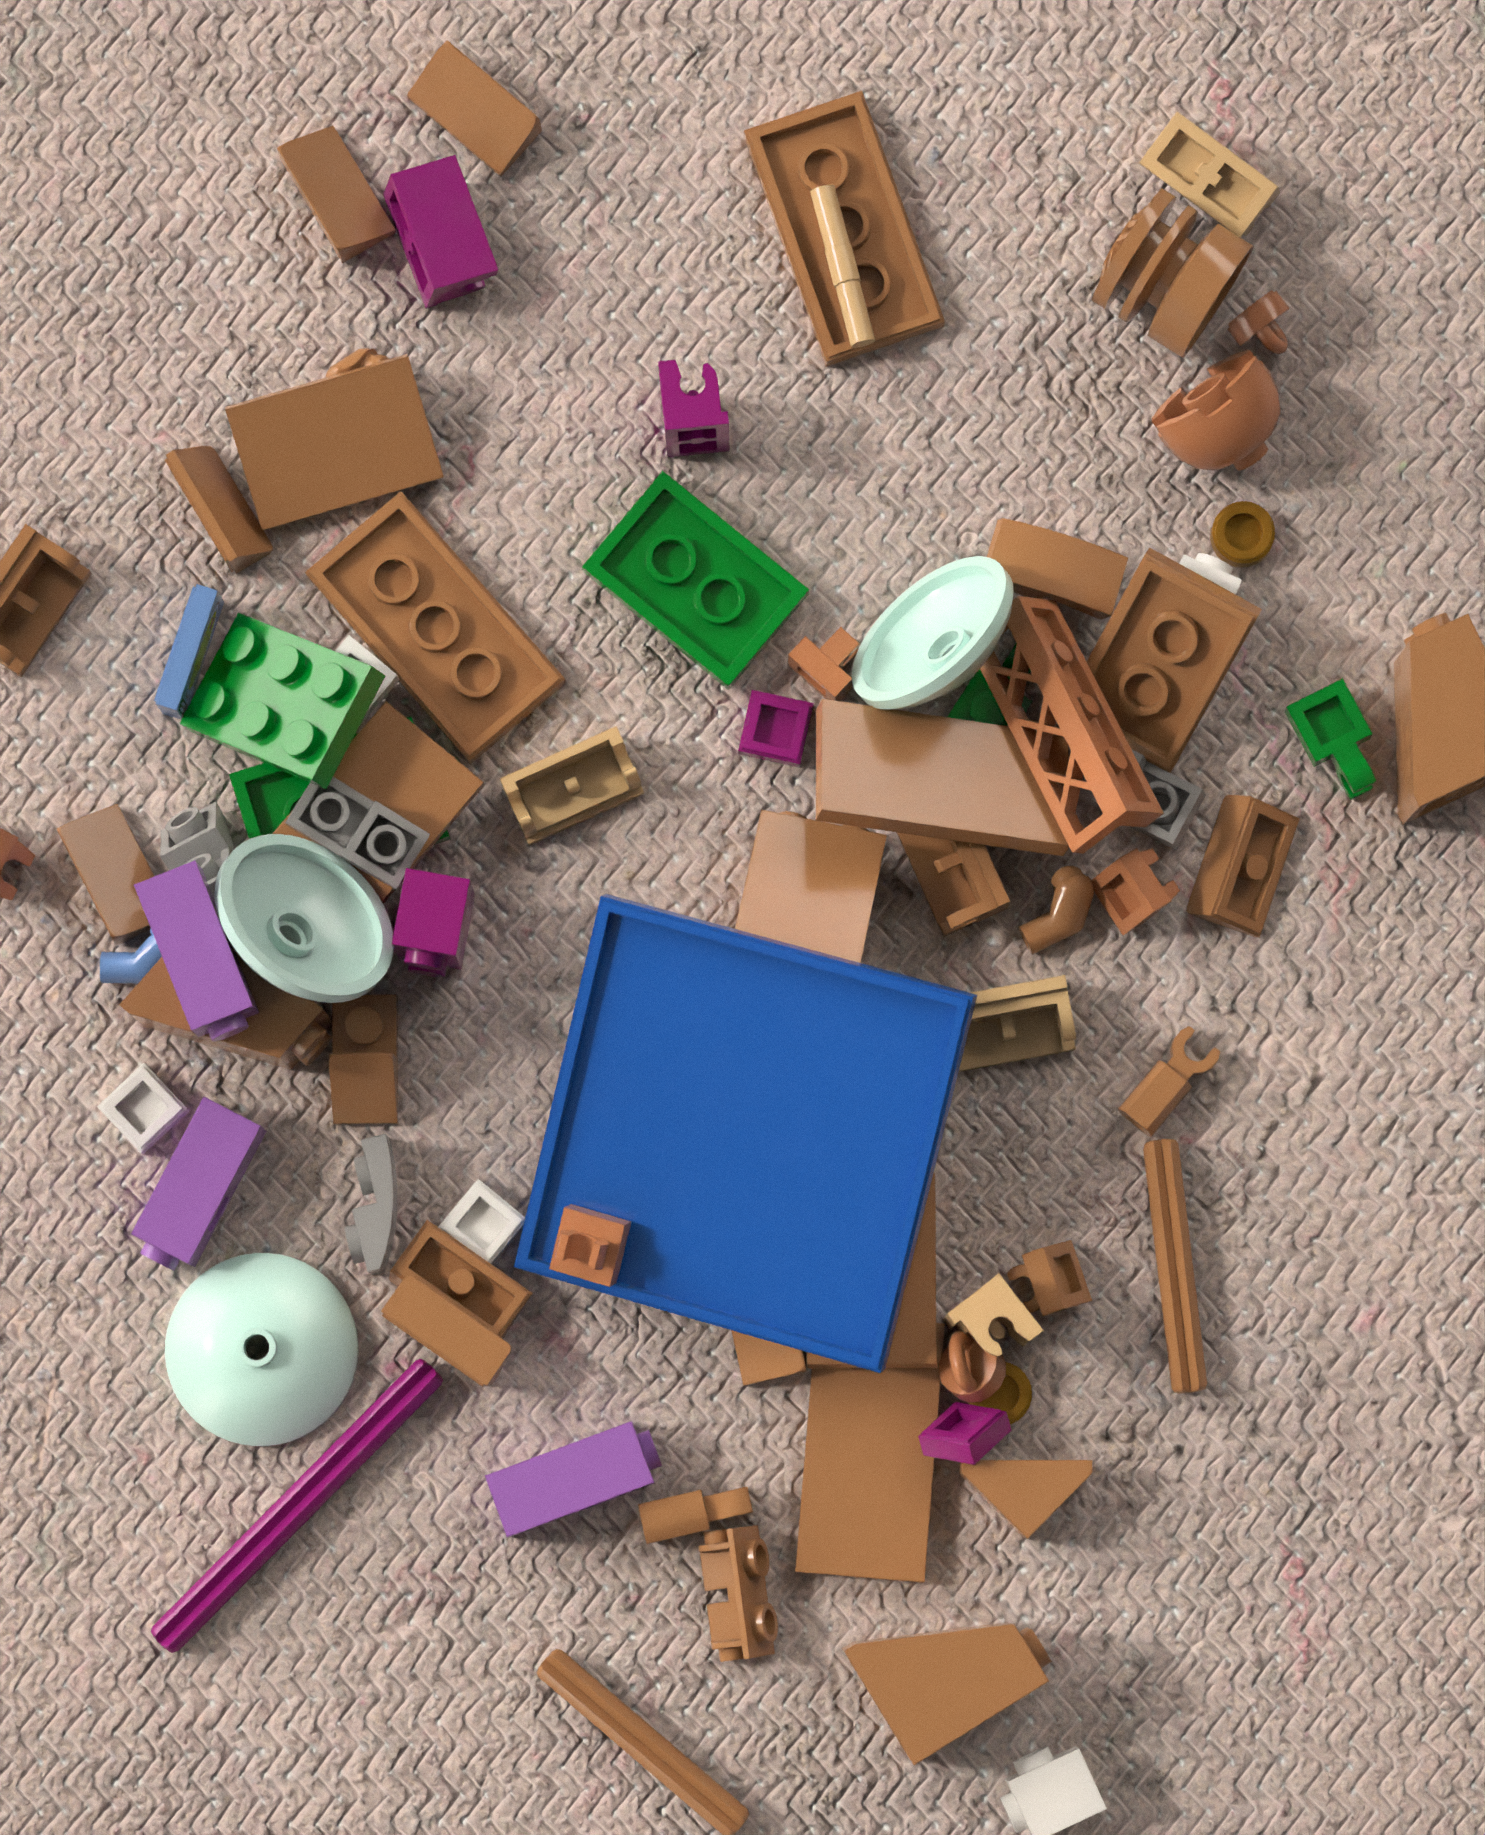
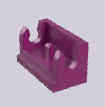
M456 155L390 175L383 196L425 308L428 309L437 306L438 303L465 296L485 288L484 280L496 276L499 269Z
M676 360L658 361L667 458L730 451L728 411L721 412L718 377L713 367L709 363L703 365L702 378L705 381V387L700 394L696 390H690L685 394L680 388L682 376Z

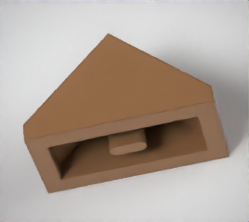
M979 1460L975 1465L959 1462V1474L1024 1539H1028L1092 1474V1460Z

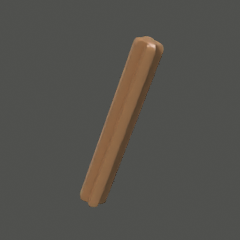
M1175 1139L1152 1140L1144 1145L1143 1152L1171 1388L1174 1393L1179 1394L1200 1392L1206 1389L1207 1377L1179 1144Z
M560 1649L553 1650L538 1667L537 1675L543 1682L722 1835H735L747 1821L749 1811L743 1804Z

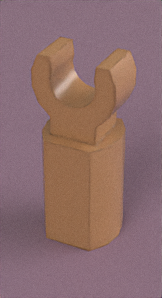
M1190 1026L1182 1029L1173 1039L1170 1047L1171 1059L1166 1064L1158 1060L1118 1108L1123 1117L1149 1137L1155 1134L1190 1092L1192 1086L1188 1082L1189 1078L1193 1075H1202L1208 1072L1219 1059L1220 1051L1216 1047L1201 1061H1193L1186 1056L1184 1045L1195 1031Z
M748 1487L703 1496L702 1490H697L638 1504L647 1544L711 1530L709 1522L753 1512Z

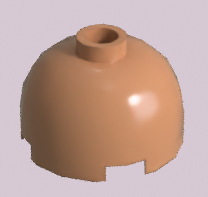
M1251 350L1233 354L1207 368L1212 377L1197 385L1188 394L1182 387L1179 388L1159 407L1152 417V423L1159 431L1158 436L1180 461L1203 470H1219L1233 464L1237 471H1241L1255 464L1267 453L1268 447L1264 442L1272 435L1280 416L1279 393L1269 370L1262 361H1259L1253 355Z

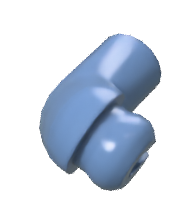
M151 927V936L144 941L136 952H101V983L138 984L162 957Z

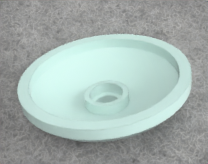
M974 556L946 564L909 587L880 615L866 634L857 651L851 675L852 684L857 694L874 708L906 709L948 694L973 677L992 654L1008 623L1012 609L1014 589L1013 581L1008 572L999 562L992 558Z
M267 834L250 838L241 843L223 862L216 877L214 891L219 920L235 951L264 980L289 994L317 1002L339 1003L351 1001L365 995L386 974L394 950L392 946L393 931L389 916L372 886L346 860L324 846L301 837Z
M252 1253L233 1257L218 1263L200 1275L187 1288L175 1306L169 1321L165 1340V1360L169 1380L174 1393L187 1413L202 1427L216 1436L249 1446L285 1444L302 1438L323 1425L337 1411L347 1396L357 1370L359 1353L358 1334L353 1315L336 1286L310 1265L292 1257L273 1253ZM254 1336H264L269 1343V1352L261 1360H252L246 1352L247 1342Z

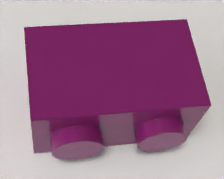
M406 868L392 946L398 958L404 960V963L408 965V971L433 977H445L447 968L462 969L475 899L470 879Z

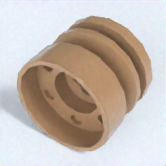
M1161 188L1146 207L1132 216L1113 244L1102 265L1100 282L1094 292L1092 301L1107 309L1123 288L1128 289L1131 292L1118 317L1125 322H1129L1147 302L1157 308L1147 336L1184 358L1229 293L1250 257L1254 246L1220 224L1212 228L1199 244L1193 242L1188 237L1196 221L1198 210L1188 205L1172 227L1165 224V221L1177 197Z

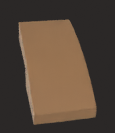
M1005 518L997 520L987 557L999 562L1008 572L1013 581L1014 593L1024 597L1039 599L1047 597L1100 620L1112 616L1128 561L1126 556L1087 541Z

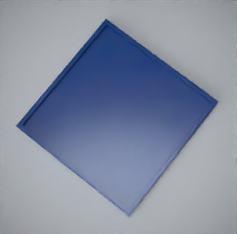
M602 895L598 905L514 1267L874 1372H883L886 1368L977 995L613 895ZM573 1204L631 1221L616 1284L608 1287L549 1269L564 1207Z

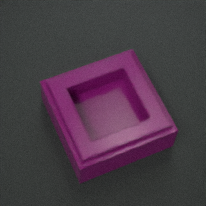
M752 690L738 754L800 768L814 703Z
M955 1402L922 1431L918 1438L924 1456L975 1465L1012 1430L1006 1411Z

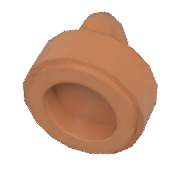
M1271 290L1228 324L1227 330L1240 347L1257 336L1262 344L1272 353L1282 354L1287 350L1288 340L1275 320L1290 308L1277 291L1273 292Z
M957 1331L952 1334L949 1346L942 1354L938 1373L942 1384L958 1399L968 1403L981 1402L991 1397L1000 1388L1006 1374V1362L1003 1353L1001 1356H993L985 1352L972 1335Z

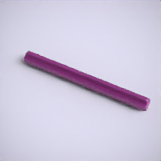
M416 1360L152 1626L151 1633L155 1640L171 1653L179 1651L442 1385L443 1379L441 1375L426 1360Z

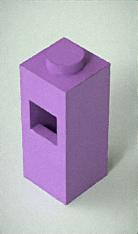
M194 860L134 884L191 1031L198 1037L209 1033L212 1041H218L247 1029L249 1026L246 1018L258 1014L259 1011L235 950L219 920L215 900L203 869Z
M206 1097L202 1098L131 1235L146 1242L140 1254L175 1271L180 1260L196 1267L267 1132L262 1126Z
M630 1421L485 1475L506 1536L513 1537L655 1484L650 1470L659 1468L662 1464L650 1431L646 1430L637 1434L633 1422Z

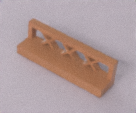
M1017 596L1013 599L1011 614L1003 631L1004 633L1010 629L1017 643L1012 668L1001 666L993 650L980 670L1072 853L1084 854L1117 827H1147L1163 815L1164 812L1056 601ZM1026 681L1037 683L1044 696L1039 721L1028 719L1022 707ZM1053 734L1063 736L1071 750L1066 775L1056 773L1049 761ZM1080 788L1092 791L1103 813L1086 828H1083L1076 815Z

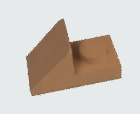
M396 994L363 995L351 1001L332 1003V1054H329V1074L334 1125L398 1124V996Z

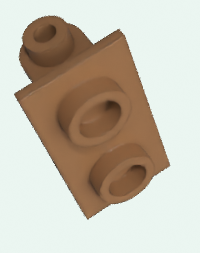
M758 1525L703 1532L705 1545L698 1547L705 1591L727 1588L728 1601L707 1604L712 1650H719L720 1662L775 1654L774 1641L778 1634V1620L773 1606L768 1603L765 1576L769 1571V1553L765 1542L759 1536Z

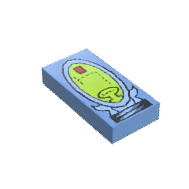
M199 584L192 588L154 699L164 715L181 720L190 704L224 605V601L217 590Z

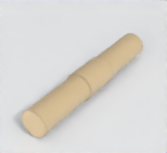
M823 185L811 190L810 193L825 246L827 263L839 299L850 345L852 348L864 347L874 343L875 337L860 284L859 271L852 245L848 239L835 186Z

